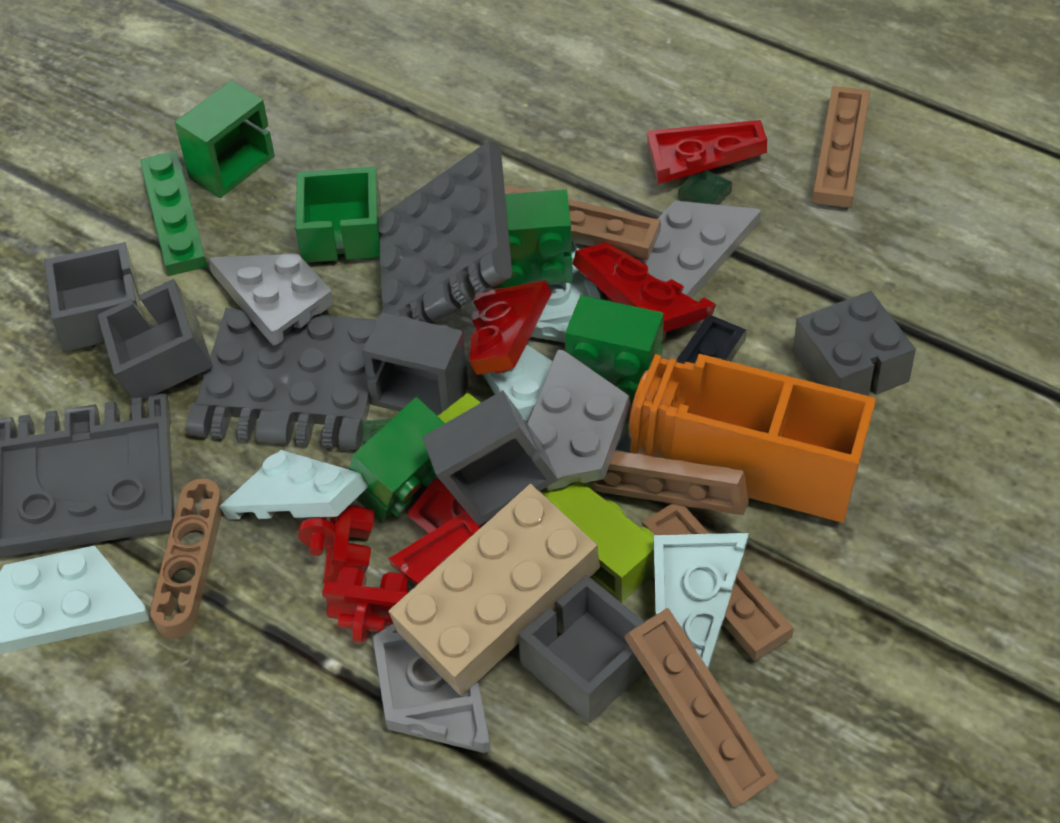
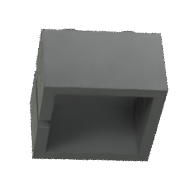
M126 242L44 259L52 321L64 352L105 343L98 314L131 298L142 312L137 278Z
M174 279L139 295L144 306L158 323V326L154 328L132 298L98 314L114 375L132 398L142 397L144 400L213 367L194 307Z
M872 291L796 319L793 353L815 383L869 396L874 362H876L872 390L876 395L910 381L916 348Z
M381 312L362 350L366 375L370 376L368 386L372 405L400 412L415 397H418L437 416L463 397L469 386L463 331L446 325H435L413 320L406 316H395Z
M504 390L422 437L437 477L478 526L495 516L530 483L538 491H541L558 481L542 442L526 420H523L522 415Z
M585 575L556 601L557 620L556 612L549 607L518 634L521 665L586 721L591 723L645 672V669L623 637L643 624L644 621L589 576Z

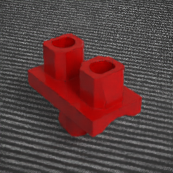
M351 503L337 517H330L329 521L326 520L327 517H313V519L301 522L298 529V539L303 544L310 546L309 553L313 556H320L323 554V548H326L323 573L324 583L325 581L334 582L342 566L359 568L366 573L370 563L371 548L369 546L349 543L348 540L349 536L368 540L372 532L375 511L352 505Z
M342 566L335 581H325L322 590V596L327 600L328 618L338 619V627L353 629L354 643L365 644L370 631L381 632L386 626L393 624L389 610L408 594V582L404 574L392 572L383 574L380 588L365 586L367 579L364 571L355 567Z

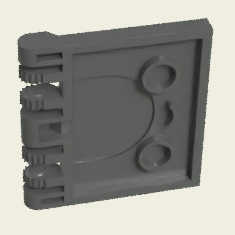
M490 141L486 142L379 217L383 313L406 316L413 320L434 324L459 310L463 304L465 305L473 301L476 294L474 290H477L479 293L482 292V294L486 293L493 286H497L511 277L512 267L500 146Z
M226 308L210 356L213 367L206 370L196 403L191 405L188 415V435L208 437L211 430L213 438L224 439L231 417H239L240 419L237 424L239 440L250 441L257 422L256 437L258 442L289 444L295 423L297 422L296 443L297 445L308 446L314 424L324 425L321 434L323 447L334 448L339 434L340 449L358 450L361 445L371 404L368 386L370 376L366 375L362 350L377 319L314 315L311 321L301 328L295 327L292 324L283 331L284 340L277 345H272L242 309Z
M167 394L148 397V418H146L142 397L133 398L130 406L132 420L120 422V411L116 402H107L104 407L105 424L103 425L100 423L99 410L96 404L65 409L64 431H61L57 411H48L45 413L44 434L34 435L35 426L29 414L18 417V438L13 417L0 419V557L171 531L175 513L170 438L171 412Z

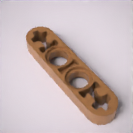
M195 479L183 487L179 496L150 613L158 633L166 638L175 639L187 635L194 628L222 516V510L219 507L223 503L220 489L215 482L209 479ZM207 496L209 499L203 500L200 510L202 516H199L195 503H199L202 497ZM198 530L205 534L203 539L194 545H186L181 542L182 537L190 531ZM182 568H190L195 571L194 577L188 582L179 584L171 580L173 574ZM174 598H178L181 613L175 614L173 620L167 621L165 616L173 614L175 607Z

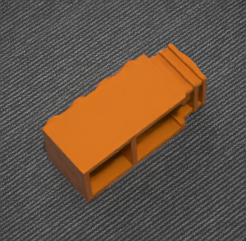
M655 354L650 368L643 373L633 400L628 425V435L631 438L630 453L743 470L748 498L844 523L876 398L702 354L698 355L695 364L689 362L683 364L677 362V359L670 358V360L663 359L662 355Z

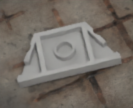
M674 201L658 218V220H661L660 234L649 259L634 258L648 265V274L665 282L673 279L684 286L682 293L693 298L760 223L761 211L756 208Z
M298 254L209 258L210 271L272 345H277L284 340L283 331L292 324L295 327L301 328L310 322L314 315L322 313L333 305L332 290Z
M557 350L528 421L529 426L542 442L558 478V481L546 487L547 491L566 487L573 482L587 483L604 479L631 408L629 395L563 350Z
M394 624L373 636L385 721L388 730L482 753L491 752L478 681L466 693L460 696L396 631Z

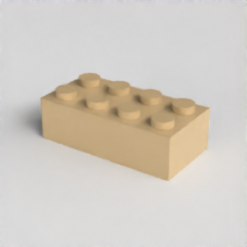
M530 483L389 610V614L396 631L462 696L519 643L518 634L549 607L554 611L556 609V601L585 575L590 577L600 568L598 545Z

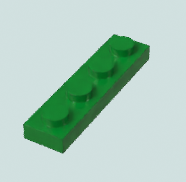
M173 151L140 159L168 276L207 267L178 152Z

